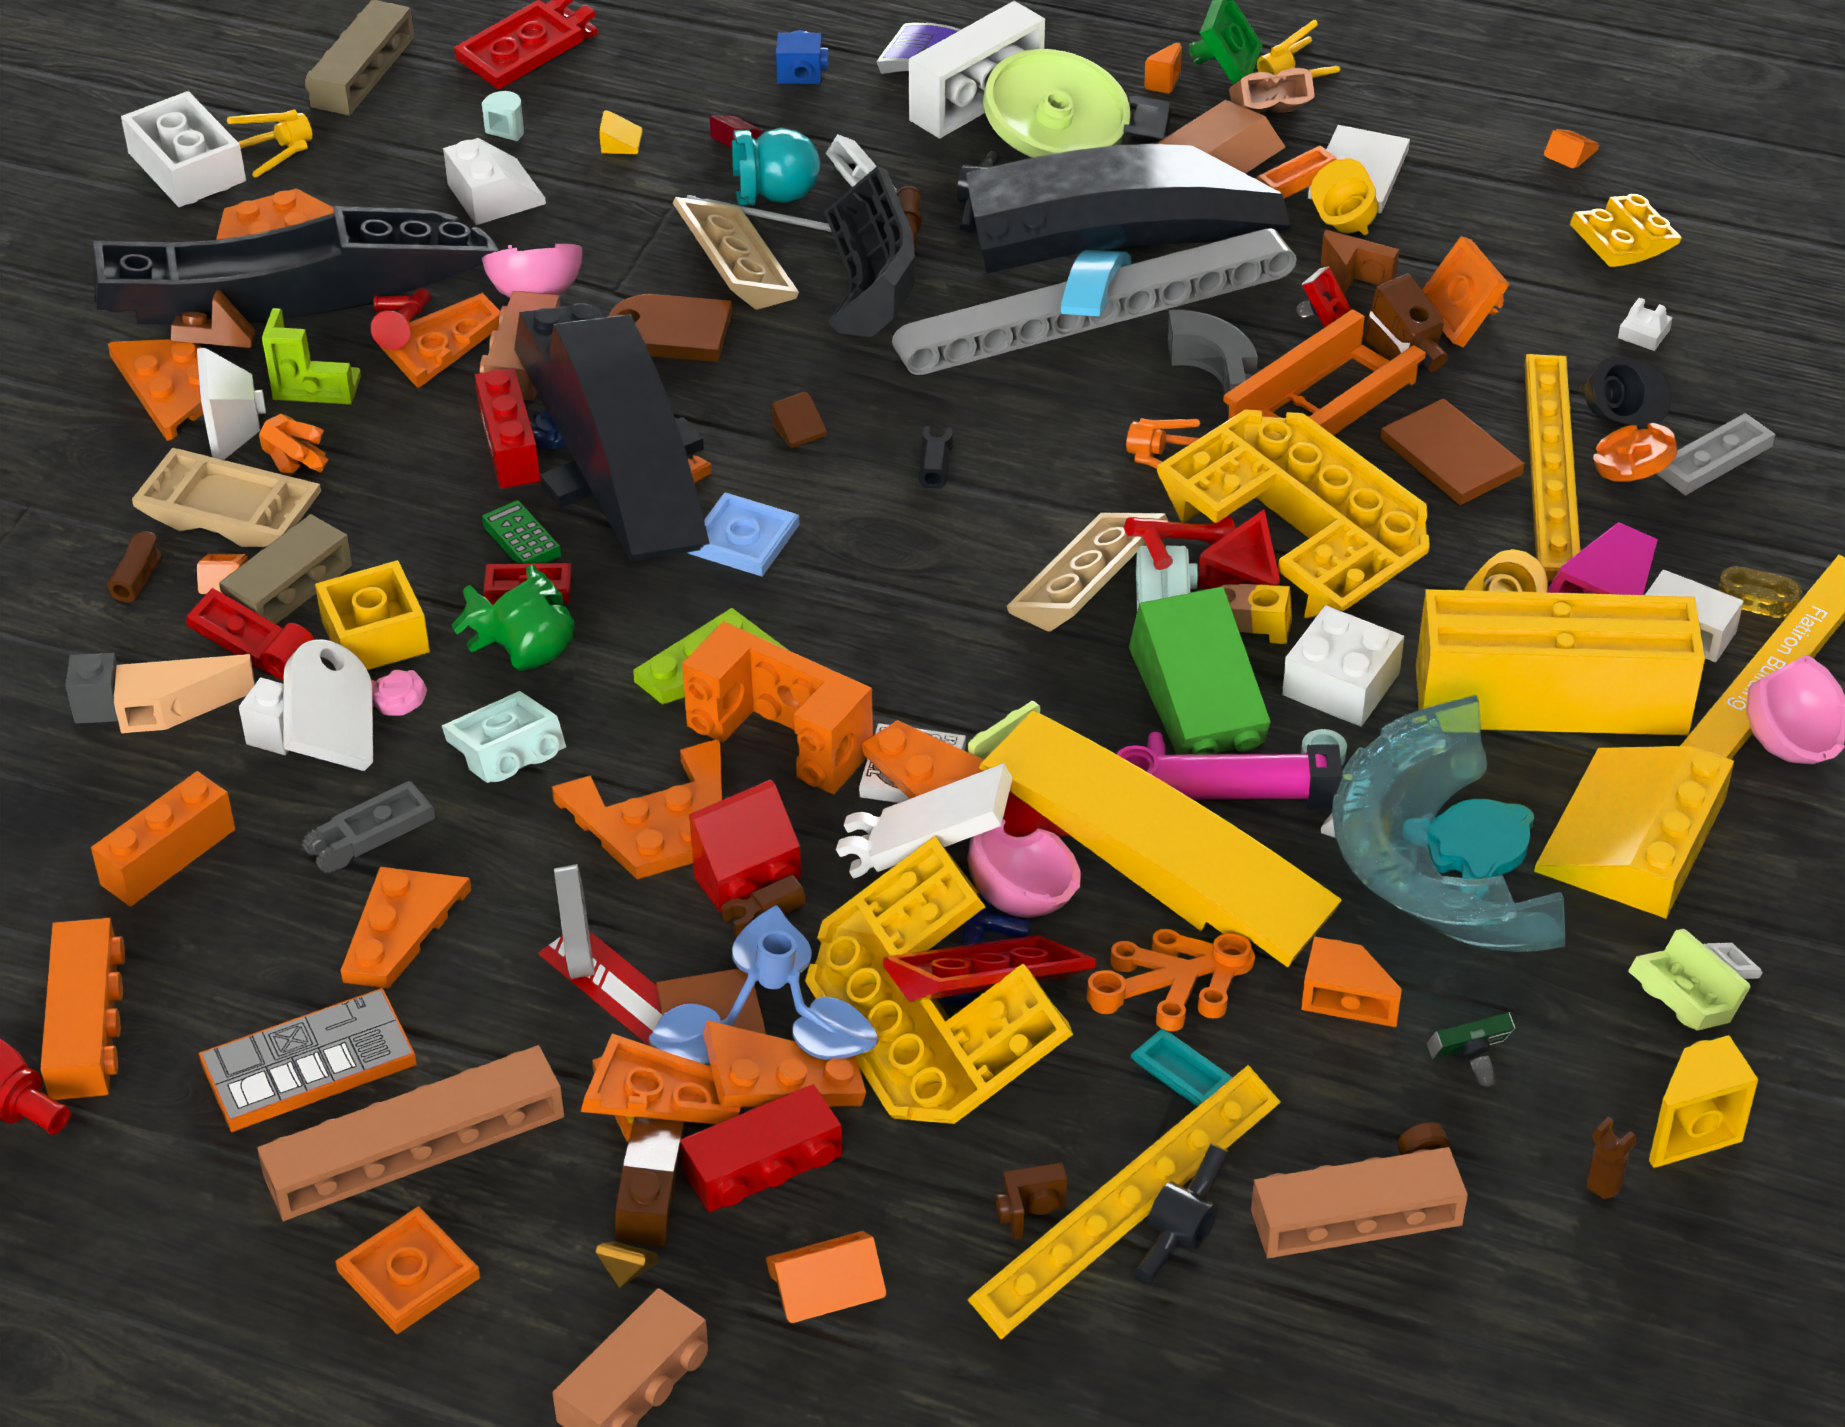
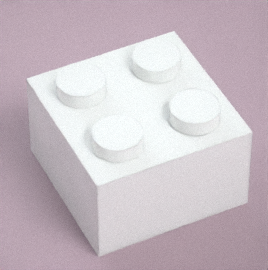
M1325 605L1286 656L1282 695L1362 727L1400 674L1404 636Z

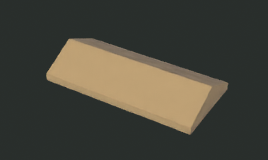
M675 197L673 205L730 290L755 310L797 298L799 291L740 207Z
M1100 513L1007 605L1009 613L1045 631H1052L1072 618L1133 557L1139 547L1145 544L1142 537L1126 535L1124 531L1126 519L1128 517L1168 521L1165 513Z

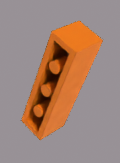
M110 918L56 922L52 925L40 1070L47 1094L54 1100L109 1095L110 1075L118 1073L117 1049L115 1045H112V1038L120 1037L121 1031L119 1011L114 1006L115 1001H120L123 998L122 977L120 972H117V965L125 963V946L122 936L115 937Z

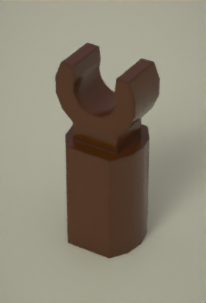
M790 875L751 893L750 898L746 900L738 898L725 902L721 906L722 919L724 922L739 917V919L733 921L734 935L738 937L750 922L775 905L781 909L784 915L805 906L806 898L803 887L793 875Z
M1607 1117L1593 1131L1592 1137L1596 1146L1592 1152L1586 1184L1588 1189L1603 1199L1612 1198L1620 1192L1628 1163L1629 1150L1636 1143L1635 1134L1631 1131L1622 1139L1618 1138L1612 1130L1613 1119Z

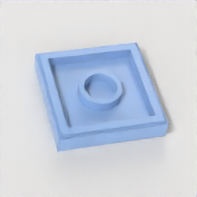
M724 493L704 520L710 544L703 546L699 551L687 553L763 576L799 527V515Z

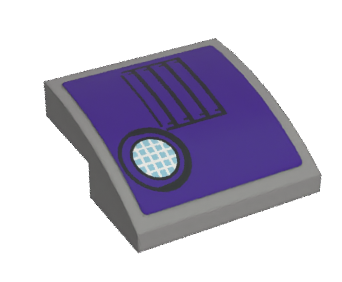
M934 23L904 24L876 61L881 74L908 71L909 58L961 29Z

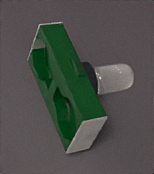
M1510 1012L1436 1031L1426 1044L1432 1059L1461 1052L1463 1058H1471L1487 1052L1491 1049L1490 1045L1504 1042L1515 1029V1025ZM1482 1056L1472 1060L1470 1064L1477 1082L1484 1087L1492 1086L1496 1080V1075L1489 1056Z

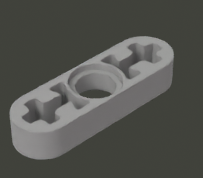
M578 864L554 868L564 949L570 978L575 979L595 975L585 897Z

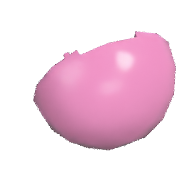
M555 244V248L517 251V247L512 248V245H508L506 250L487 254L482 258L486 274L496 289L509 298L513 291L560 296L566 292L578 276L582 264V247L574 244Z
M1804 655L1750 685L1747 695L1746 714L1753 735L1769 753L1790 763L1816 764L1835 758L1845 748V695L1829 670L1812 657Z
M1003 819L1000 827L970 838L967 861L973 883L977 891L989 904L1005 913L1025 918L1048 915L1062 908L1077 889L1080 888L1081 871L1074 854L1055 833L1037 828L1035 832L1028 836L1013 837L1004 831L1005 819Z

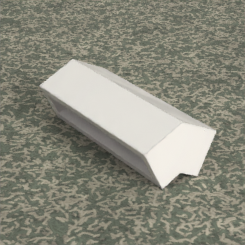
M838 134L826 152V155L834 163L835 168L852 187L876 167L854 140ZM849 164L856 166L854 171L848 166Z

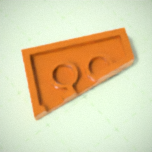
M481 293L409 322L411 337L403 348L398 350L381 348L419 389L490 336L493 330H498L500 310Z
M380 867L341 968L343 983L389 989L421 951L420 944L433 928L439 930L448 919L447 912L457 900L463 901L471 892L470 878Z
M706 1021L703 1037L720 1108L759 1107L812 1084L816 1086L829 1107L862 1106L866 1090L856 1056L843 1059H819L804 1052L795 1041L713 1021Z
M611 1034L584 1097L581 1112L719 1124L738 1116L742 1107L720 1108L711 1066Z

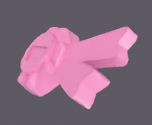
M393 670L389 675L381 677L377 681L371 680L372 707L375 706L383 715H405L419 707L426 696L427 688L424 681L414 670Z

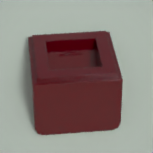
M712 115L709 118L710 137L732 148V140H735L733 130H749L751 137L754 139L762 135L761 129L736 116Z

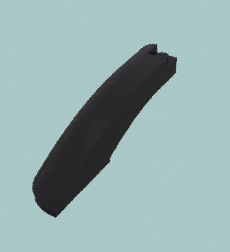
M333 206V213L293 226L233 238L177 243L94 241V302L97 304V310H108L115 313L126 310L136 311L137 324L172 325L176 316H182L184 312H201L206 314L207 319H212L213 296L217 290H220L248 322L268 321L273 308L282 310L283 319L357 306L373 302L375 295L395 296L439 282L482 265V258L487 254L497 252L498 249L493 240L477 226L470 230L466 225L459 223L458 217L442 212L411 208Z

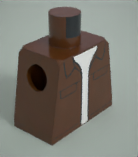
M1407 273L1377 286L1363 335L1364 341L1389 361L1415 345L1426 352L1425 359L1419 362L1418 366L1423 364L1430 372L1440 369L1448 359V355L1438 345L1444 326L1443 318L1412 276Z

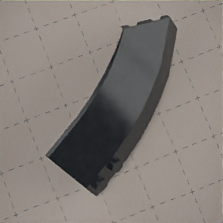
M1140 144L1088 148L1038 156L966 173L987 273L1080 254L1085 250H1106L1169 243L1218 242L1263 229H1273L1277 232L1291 229L1281 192L1193 146Z

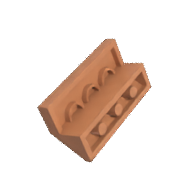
M1227 100L1219 103L1157 143L1193 146L1245 174L1285 148V145L1264 115Z

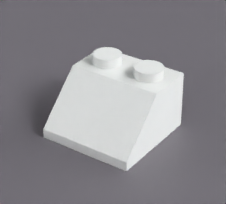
M479 138L464 140L456 145L443 148L448 186L475 225L546 204L545 197L519 161L506 152Z

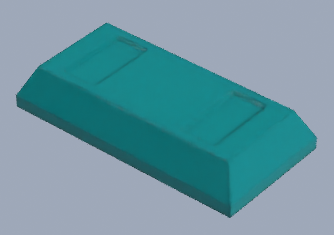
M1160 1029L1130 1055V1058L1140 1067L1196 1107L1201 1105L1233 1078L1164 1029Z

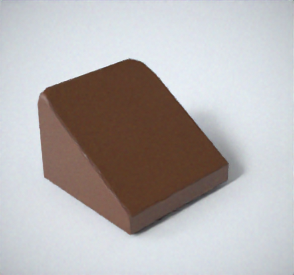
M807 392L798 393L772 404L773 427L791 449L827 436V430L812 398Z

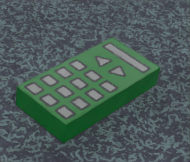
M519 500L482 515L483 527L516 564H544L561 557L560 545Z

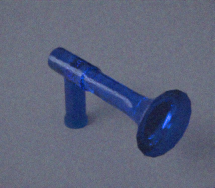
M979 896L985 908L966 922L960 946L980 943L986 930L1016 937H1027L1030 931L1031 920L992 913L994 906L989 904L982 896ZM979 992L936 999L948 1006L964 1008L978 998Z

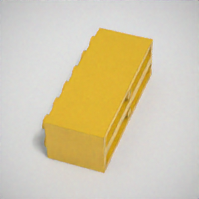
M1426 589L1416 659L1420 728L1689 736L1705 661L1695 597Z

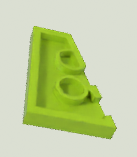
M730 608L633 670L634 682L661 704L684 698L682 663L723 621L784 649L786 648L736 610Z

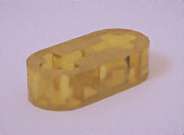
M1739 566L1723 570L1717 589L1720 592L1743 600L1742 610L1777 618H1787L1800 602L1802 588L1793 579Z

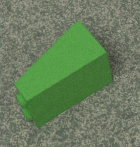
M1224 587L1140 602L1129 649L1176 754H1217L1218 752L1233 749L1249 751L1263 744L1271 721Z

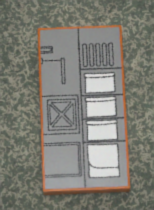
M383 988L199 1053L201 1065L231 1132L417 1065L415 1053Z

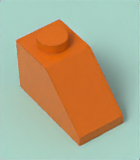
M1314 937L1305 975L1301 1010L1396 1027L1402 993L1401 987L1362 945Z

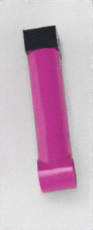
M1152 732L1148 736L1147 748L1137 745L1127 746L1116 754L1193 800L1307 799L1308 809L1337 808L1340 804L1343 774L1339 744L1307 745L1306 754L1166 755L1162 734Z

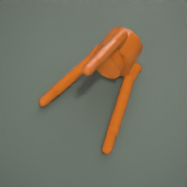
M1141 418L1139 422L1133 421L1127 435V452L1136 454L1135 463L1146 464L1157 469V466L1162 461L1153 456L1155 454L1161 455L1166 443L1189 446L1200 439L1166 434L1165 430L1160 429L1193 428L1200 426V421L1197 419L1150 420Z

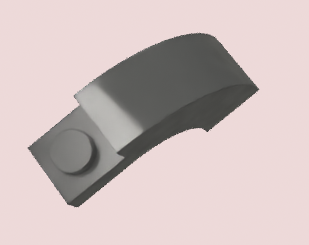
M1169 310L1167 343L1171 366H1194L1212 373L1221 382L1224 395L1256 374L1258 359L1256 350L1249 338L1238 328L1227 321L1209 314L1189 310ZM1226 403L1227 411H1228V415H1229V405Z

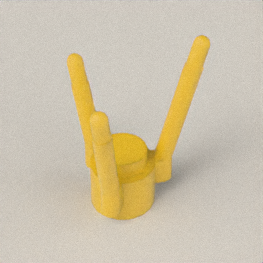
M1316 20L1311 21L1284 42L1271 48V52L1259 57L1257 60L1258 72L1277 75L1283 70L1295 68L1293 54L1312 42V38L1309 36L1303 40L1300 39L1314 29L1318 22ZM1324 67L1310 71L1312 78L1338 73L1340 72V67Z
M294 109L284 113L241 115L227 118L228 124L279 122L274 125V131L238 141L240 148L277 139L281 146H288L287 149L253 171V177L261 176L293 154L308 148L306 142L312 140V129L305 114H297Z

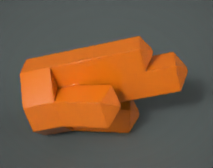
M279 414L266 420L259 433L262 450L271 455L280 473L290 477L300 467L298 461L322 473L329 460L325 457V452L311 444H320L324 432L323 429L316 426L297 422L291 417Z

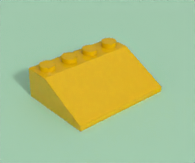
M1692 746L1598 748L1540 855L1534 872L1667 919L1726 799L1734 760Z

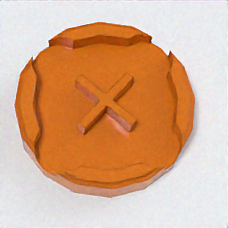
M1650 423L1647 424L1648 429L1638 430L1637 425H1630L1610 433L1596 447L1597 454H1594L1593 459L1597 472L1603 478L1622 482L1644 479L1661 472L1677 456V443L1673 432L1668 427Z

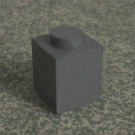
M115 653L70 655L65 687L75 723L118 721L114 706L117 665Z

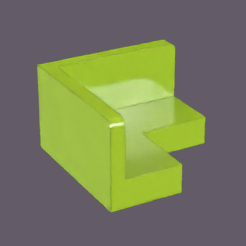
M273 308L262 335L273 400L352 405L361 378L360 368L351 367L350 363L311 361L306 330L285 328L282 310Z

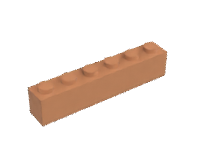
M537 1045L524 1051L511 1053L507 1057L477 1068L467 1069L460 1074L433 1084L420 1086L411 1092L389 1100L373 1103L367 1108L342 1117L326 1120L320 1125L289 1136L277 1138L270 1143L259 1146L257 1150L263 1176L282 1221H286L564 1118L561 1087L540 1046Z

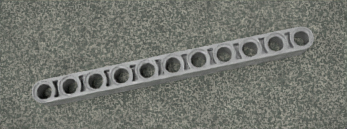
M1263 229L1120 267L1108 287V304L1100 316L1061 314V303L1067 283L1063 282L908 323L895 332L892 344L906 368L912 374L924 375L1277 280L1287 276L1293 270L1297 259L1296 255L1276 230Z

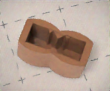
M1304 68L1286 69L1277 75L1267 72L1252 73L1243 77L1229 88L1232 103L1259 114L1267 110L1278 113L1291 112L1315 97L1312 73Z

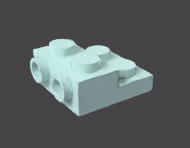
M521 691L442 725L446 741L465 755L469 770L487 783L503 781L515 775L518 769L528 764L545 762L553 758L559 750L566 748L557 715Z

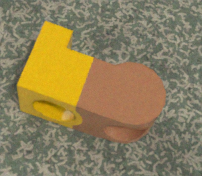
M1253 584L1220 586L1224 587L1239 633L1269 634L1270 643L1287 644L1292 622L1290 586Z

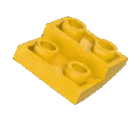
M1638 194L1610 197L1605 210L1593 209L1592 211L1574 212L1570 222V226L1609 267L1633 264L1657 256L1678 245L1682 238L1670 226L1669 221L1661 217L1649 205V201L1645 197Z

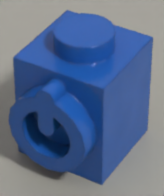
M803 30L791 33H778L776 48L777 84H821L822 69L828 70L829 64L828 48L822 47L821 33H809Z

